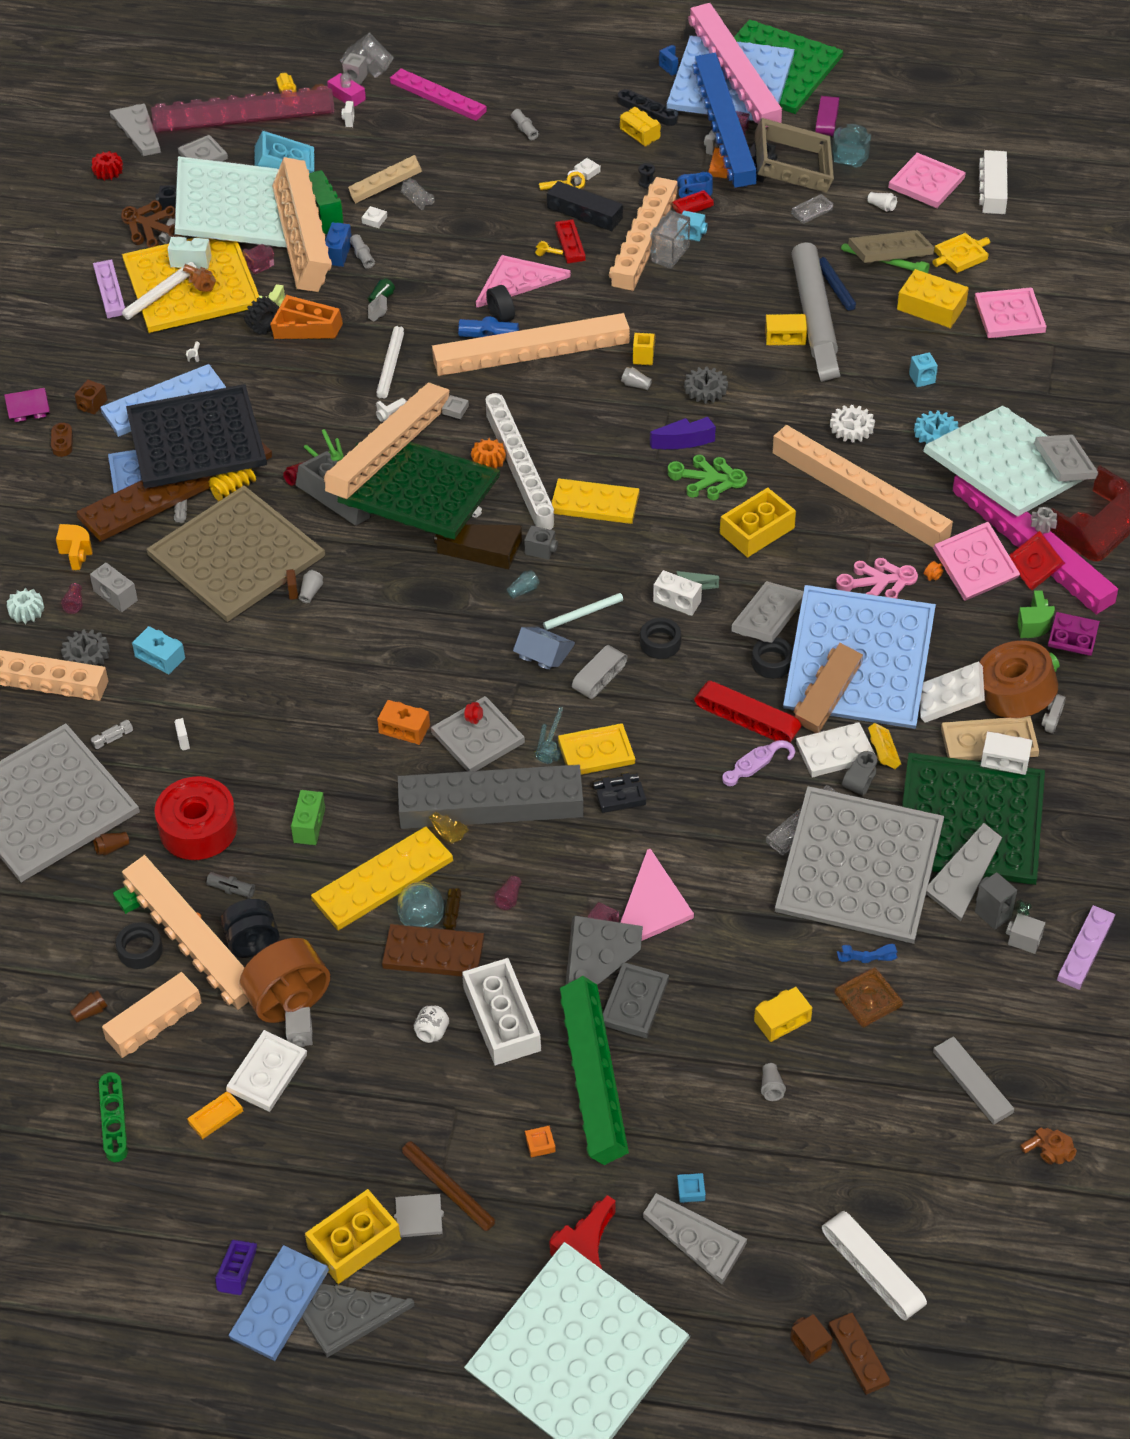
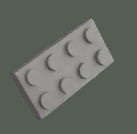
M766 581L733 622L732 632L772 643L802 604L804 591Z

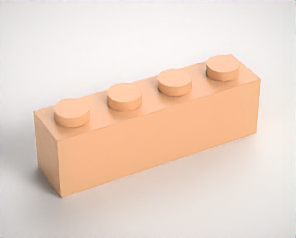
M180 972L104 1024L102 1029L105 1039L122 1058L129 1053L135 1052L143 1043L155 1038L159 1032L168 1026L174 1025L188 1012L194 1011L201 1004L199 990Z

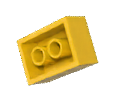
M915 269L899 291L897 310L951 328L966 306L969 287Z
M766 488L722 515L720 519V534L746 557H749L794 529L796 510L772 490Z
M368 1189L305 1233L308 1249L320 1263L328 1267V1273L337 1284H340L401 1240L399 1224Z

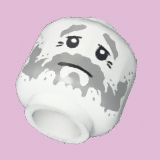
M425 1006L422 1008L414 1023V1030L418 1038L424 1042L440 1040L449 1024V1017L439 1006Z

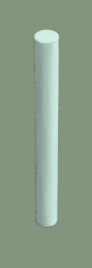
M621 593L553 618L543 622V627L545 630H549L623 601V596Z

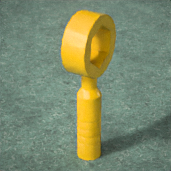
M580 172L570 173L567 181L557 180L572 185V178L579 177L582 180L581 185L575 187L580 189L584 188L586 182L584 175ZM557 181L539 183L540 190L551 189Z

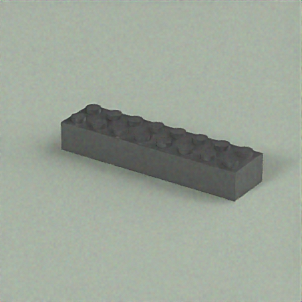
M580 765L398 776L401 829L583 817Z

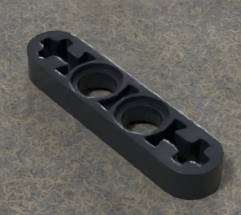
M628 89L618 92L619 105L628 109L636 107L640 111L646 112L653 120H657L659 123L667 126L677 124L678 112L675 109H668L666 105Z

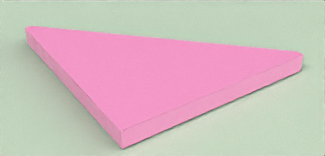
M501 255L476 300V307L488 305L486 291L489 288L504 285L512 297L569 278L571 271Z
M648 849L620 922L643 926L642 941L694 918V913L651 849Z

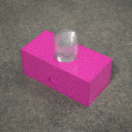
M340 73L327 81L328 93L344 103L346 101H353L355 107L366 100L365 88L352 81L347 73Z

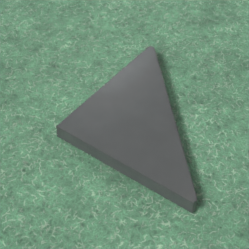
M321 1283L301 1318L325 1356L329 1357L415 1305L414 1301L410 1298L406 1300L392 1297L389 1294L373 1291L369 1293L358 1291L352 1287L332 1286Z

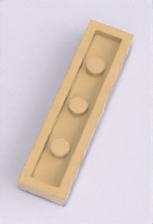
M414 155L348 188L356 204L422 172Z

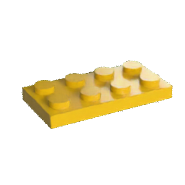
M558 478L552 506L554 514L632 524L639 498V489Z

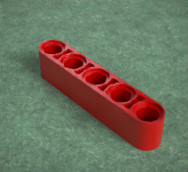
M707 681L695 697V703L703 710L774 741L784 740L791 743L801 728V723L796 717L713 681Z

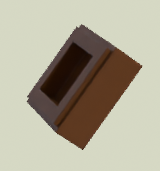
M286 570L290 600L297 599L295 570Z

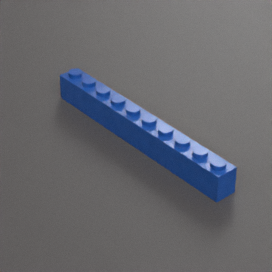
M716 52L695 56V64H692L693 74L696 75L697 86H700L701 98L704 97V107L708 109V119L712 121L711 126L713 133H715L717 145L720 144L719 151L721 157L724 156L723 163L725 169L728 168L729 181L732 180L734 188L756 184V168Z

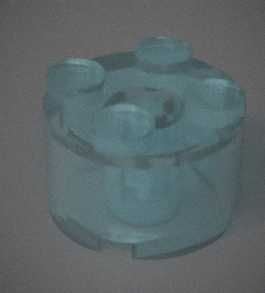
M848 124L847 128L841 129L839 127L836 129L833 141V157L836 163L860 167L868 159L871 134L867 133L865 127Z

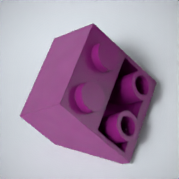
M1056 612L1048 646L1092 656L1100 621Z

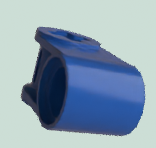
M708 172L683 174L677 179L678 192L681 198L703 190L709 196L713 193V176Z

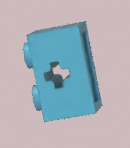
M149 626L132 642L136 658L168 675L185 659L183 644L179 640L172 639L162 631L155 630Z

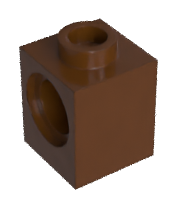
M87 380L75 393L77 408L83 412L95 415L107 401L105 385Z
M814 1314L807 1318L802 1317L793 1324L791 1341L809 1364L831 1351L833 1338Z

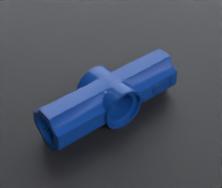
M485 317L482 321L460 319L458 332L459 336L481 338L519 331V323L498 322L494 317Z

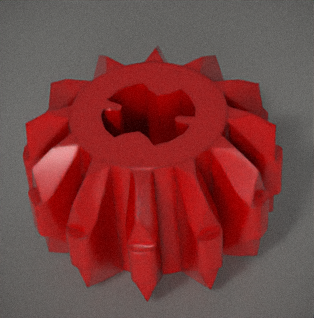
M111 151L107 153L102 152V154H96V157L92 158V172L97 176V179L103 178L104 181L107 179L112 180V178H118L119 174H122L123 162L117 153H111Z

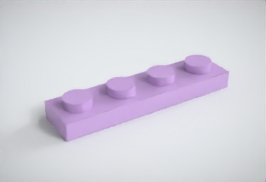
M112 260L93 263L107 318L121 316L125 306Z
M1094 905L1092 906L1058 975L1057 981L1080 990L1114 921V913Z

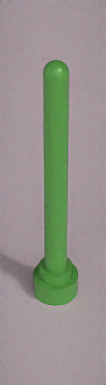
M848 244L841 246L843 251L856 254ZM902 259L880 261L912 271L915 269L925 273L929 271V263L923 261L920 263H912Z

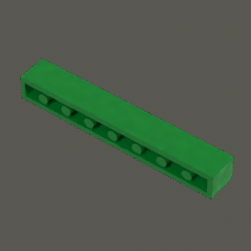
M582 976L560 988L561 1005L564 1008V1023L569 1036L568 1045L572 1053L573 1060L571 1063L575 1070V1086L579 1093V1108L582 1112L583 1130L588 1144L587 1152L592 1159L606 1165L628 1154L629 1151L598 986L585 976Z

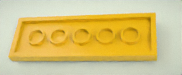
M424 827L313 893L311 898L320 911L339 931L453 862V855L427 827Z

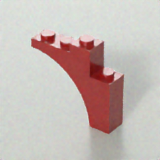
M607 1195L602 1201H597L594 1204L589 1216L586 1219L582 1218L576 1224L574 1230L566 1225L561 1231H556L550 1239V1255L553 1257L565 1242L602 1269L598 1255L599 1244L605 1227L616 1213V1201Z

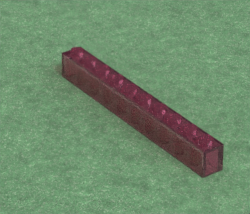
M328 86L317 87V90H310V88L299 89V92L283 90L281 94L265 92L263 96H256V94H247L244 98L228 96L225 100L210 98L207 102L197 99L192 100L188 104H184L183 101L173 102V105L166 106L165 103L155 104V107H151L154 131L163 132L334 113L332 88L328 89Z

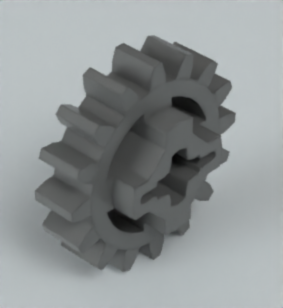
M706 366L702 370L698 367L697 372L691 370V375H686L685 393L690 394V399L696 397V402L704 400V403H707L708 400H711L714 403L715 398L721 400L722 395H726V390H728L727 376H722V371L716 372V368L709 370L708 366Z
M84 629L82 634L74 632L73 638L68 636L66 637L67 642L62 643L63 649H61V653L65 661L97 666L98 663L103 665L104 659L109 658V644L107 643V638L102 637L101 632L95 635L94 630L86 633Z

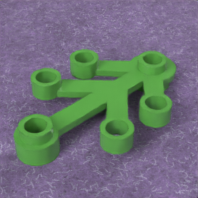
M703 455L694 456L693 466L699 469L702 468L704 471L684 469V465L680 462H671L668 465V476L672 480H680L682 477L703 479L687 486V495L692 498L697 497L701 489L717 481L723 483L707 489V497L710 500H717L721 492L731 487L741 488L747 483L745 472L740 469L733 470L722 457L715 458L712 467ZM717 471H723L725 474H720Z

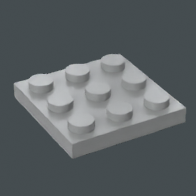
M486 696L476 701L483 708V717L479 720L478 724H471L465 720V708L431 727V733L467 772L477 771L525 743V737Z

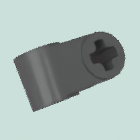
M871 751L861 752L851 768L846 772L842 787L864 796L876 775L877 756Z

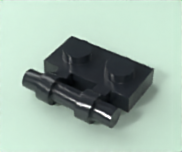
M626 772L621 773V776L612 778L605 776L601 777V780L593 781L602 813L646 805V797L642 784L639 782L638 773L629 774Z

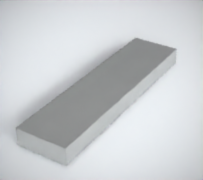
M955 1037L934 1047L933 1053L993 1125L1014 1113V1107Z

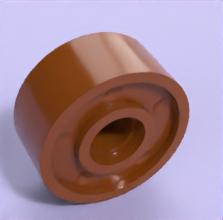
M1031 641L1004 643L989 651L979 662L983 666L985 705L992 713L998 716L1022 718L1033 715L1046 708L1057 694L1058 680L1050 653L1038 643Z
M289 938L278 941L255 955L244 968L239 984L240 989L258 1017L265 1022L277 1023L286 1021L285 1011L294 1012L304 1007L311 1008L327 990L330 982V973L307 940Z

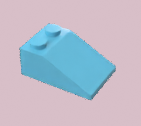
M262 131L255 145V166L279 169L285 157L305 161L309 173L314 172L313 146Z

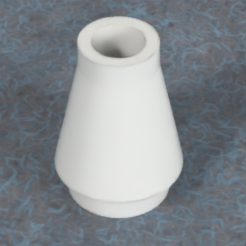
M871 192L868 196V203L886 212L889 210L893 211L897 204V197L892 193Z

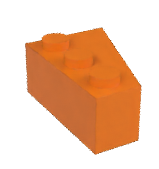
M286 295L270 325L274 339L336 338L343 322L340 309Z

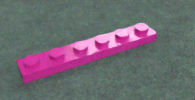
M404 69L398 70L390 77L391 84L477 121L487 112L485 105Z

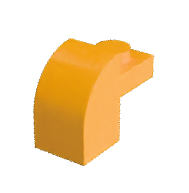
M59 525L56 537L59 554H69L72 570H80L82 562L86 560V555L93 554L89 534L83 527L78 525Z

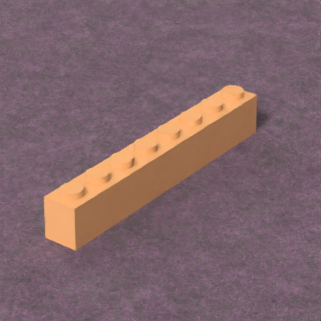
M144 855L122 871L125 878L123 884L130 893L134 891L138 895L136 898L144 909L148 907L152 911L150 915L158 925L162 923L166 927L164 931L172 941L176 939L180 943L178 947L186 957L190 955L194 959L192 963L200 973L204 971L208 975L206 979L214 989L218 987L222 991L221 997L228 1005L233 1004L237 1010L247 1004L249 1001L240 989L239 984L244 966L152 862Z

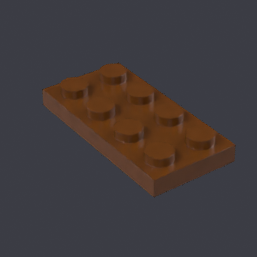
M390 924L382 962L383 969L463 977L462 972L480 966L484 933Z

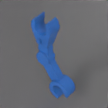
M895 944L885 945L873 952L854 951L850 945H843V952L837 951L838 959L841 962L853 959L862 963H869L871 960L876 959L883 961L897 959Z

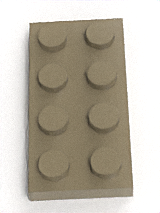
M918 230L849 238L848 242L850 248L864 263H873L874 261L881 260L890 261L891 259L898 258L907 259L908 257L915 256L924 257L934 253L933 245Z

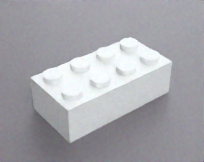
M506 958L462 972L463 988L494 1065L541 1051L540 1033L509 959Z

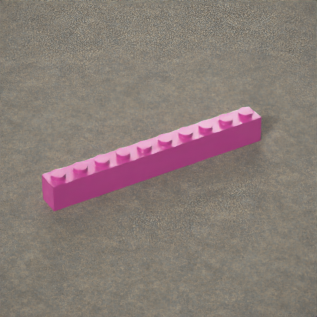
M958 475L955 476L953 492L956 496L964 500L970 508L974 509L984 520L992 524L1013 545L1019 548L1037 533L1035 527H1031L1032 515L1029 512H1025L1017 517ZM1051 531L1043 533L1066 563L1051 575L1055 581L1064 586L1096 615L1113 605L1116 601L1118 588Z

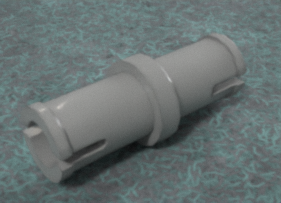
M520 109L514 110L511 116L518 124L520 131L524 132L530 140L536 139L539 133L532 125V121L526 118Z
M353 235L350 238V243L355 249V255L357 258H360L365 268L373 267L375 260L370 254L369 247L364 244L360 235Z

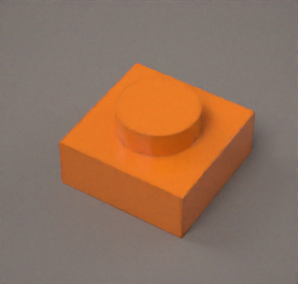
M550 1126L525 1131L531 1157L555 1152V1144Z

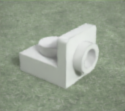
M401 398L388 406H385L381 401L377 402V418L384 422L407 401Z

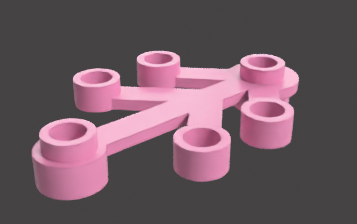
M884 558L876 559L874 568L868 566L864 561H857L854 564V573L857 575L867 574L871 577L853 579L849 574H841L837 577L836 587L838 590L850 592L852 588L875 585L866 594L878 596L888 583L896 582L892 589H888L885 592V597L898 599V593L905 585L914 584L918 579V574L912 566L905 565L899 568L888 563ZM884 571H888V572H890V573H892V574H888V575H887V574H885V573H883V572H884Z

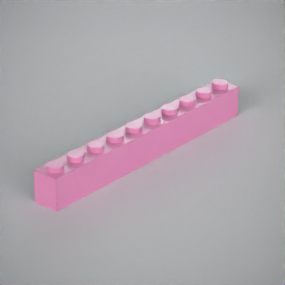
M711 3L690 8V16L688 18L690 26L694 27L697 36L702 39L704 47H707L710 53L716 52L725 78L730 81L732 89L736 90L739 99L744 102L746 110L752 114L754 122L759 124L761 118L781 123L782 108Z

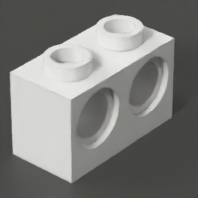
M663 570L654 583L653 602L692 616L701 603L702 584Z

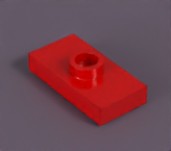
M703 190L672 201V208L681 217L683 211L695 213L713 206L714 200Z

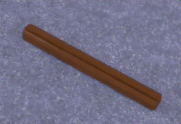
M411 1141L403 1146V1154L483 1230L488 1231L494 1226L495 1219L418 1146Z

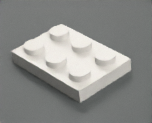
M979 661L923 682L920 711L921 719L925 723L985 701L983 666Z
M860 723L796 738V745L811 777L851 768L861 752L871 751L874 753Z
M264 1030L226 1086L227 1092L270 1112L307 1056V1050Z

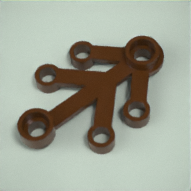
M154 200L150 204L138 209L131 206L124 208L121 218L125 224L130 226L131 240L136 245L144 242V237L139 232L137 223L142 224L147 238L146 244L148 248L159 246L152 228L168 234L170 238L183 237L182 235L174 234L175 224L168 226L157 222L166 217L174 219L175 208L168 206L165 210L161 211L162 205L159 201ZM151 211L155 213L148 217L142 216Z

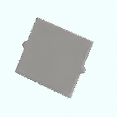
M440 1194L396 1197L394 1220L399 1224L400 1237L443 1234L442 1217L444 1216V1211L441 1210Z

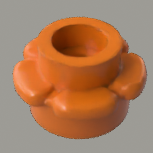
M935 561L931 562L925 569L924 575L927 576L929 581L932 579L938 580L943 574L941 569L943 565Z

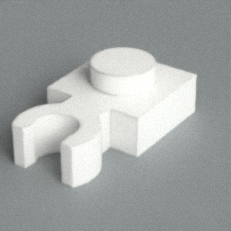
M586 158L574 166V170L568 172V175L572 172H580L586 180H589L600 172V165ZM574 177L575 184H580L582 180L579 177Z

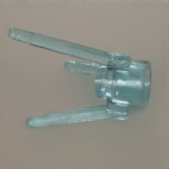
M559 707L545 742L547 725H542L539 744L535 754L538 760L543 763L550 764L553 760L558 761L562 754L560 749L557 750V744L552 739L563 707Z

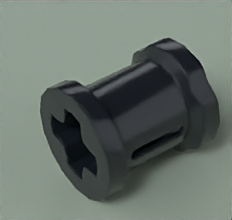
M644 163L638 168L640 173L638 184L640 187L649 188L650 184H653L655 180L653 178L655 167L652 164Z

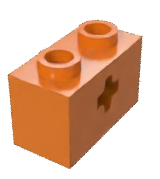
M387 700L377 719L380 734L418 745L421 744L430 727L429 711Z

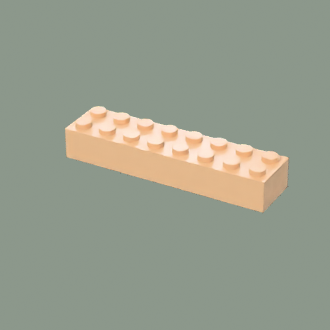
M284 157L272 187L296 288L319 292L321 285L325 283L327 271L331 269L332 261L329 259L328 246H326L325 234L322 231V221L319 219V210L316 207L312 182L309 179V170L306 167L305 161Z

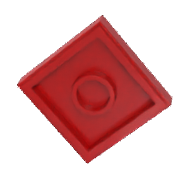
M1041 531L1037 532L1009 555L1019 571L1020 577L1031 590L1035 589L1066 564Z

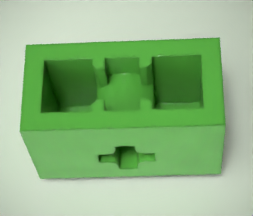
M300 790L291 825L294 843L317 844L325 812L323 792Z

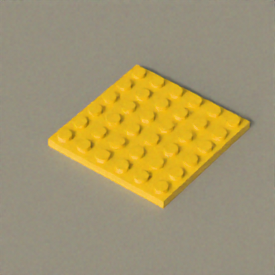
M203 238L209 239L212 257L209 268L206 270L211 271L216 280L213 290L211 292H202L197 290L193 283L189 282V277L141 311L149 333L249 310L247 308L248 305L252 306L251 302L253 300L257 302L259 294L237 241ZM169 244L122 254L137 300L181 269L170 267Z

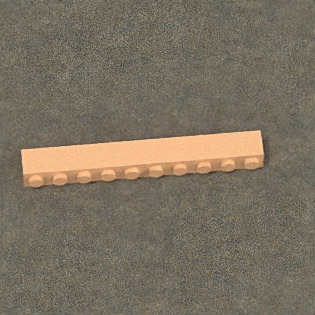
M624 313L439 344L432 346L433 362L437 375L442 376L628 344L629 326Z
M429 382L423 388H420L413 397H410L404 405L400 406L395 413L390 415L387 420L326 472L324 476L325 491L348 499L442 413V407L449 398V390Z
M788 425L784 426L774 435L773 454L929 546L934 547L935 544L950 538L953 523L950 519Z

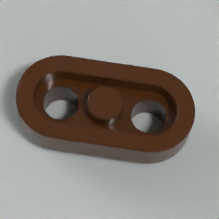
M58 423L51 430L52 452L58 457L67 456L73 450L72 427L68 423Z

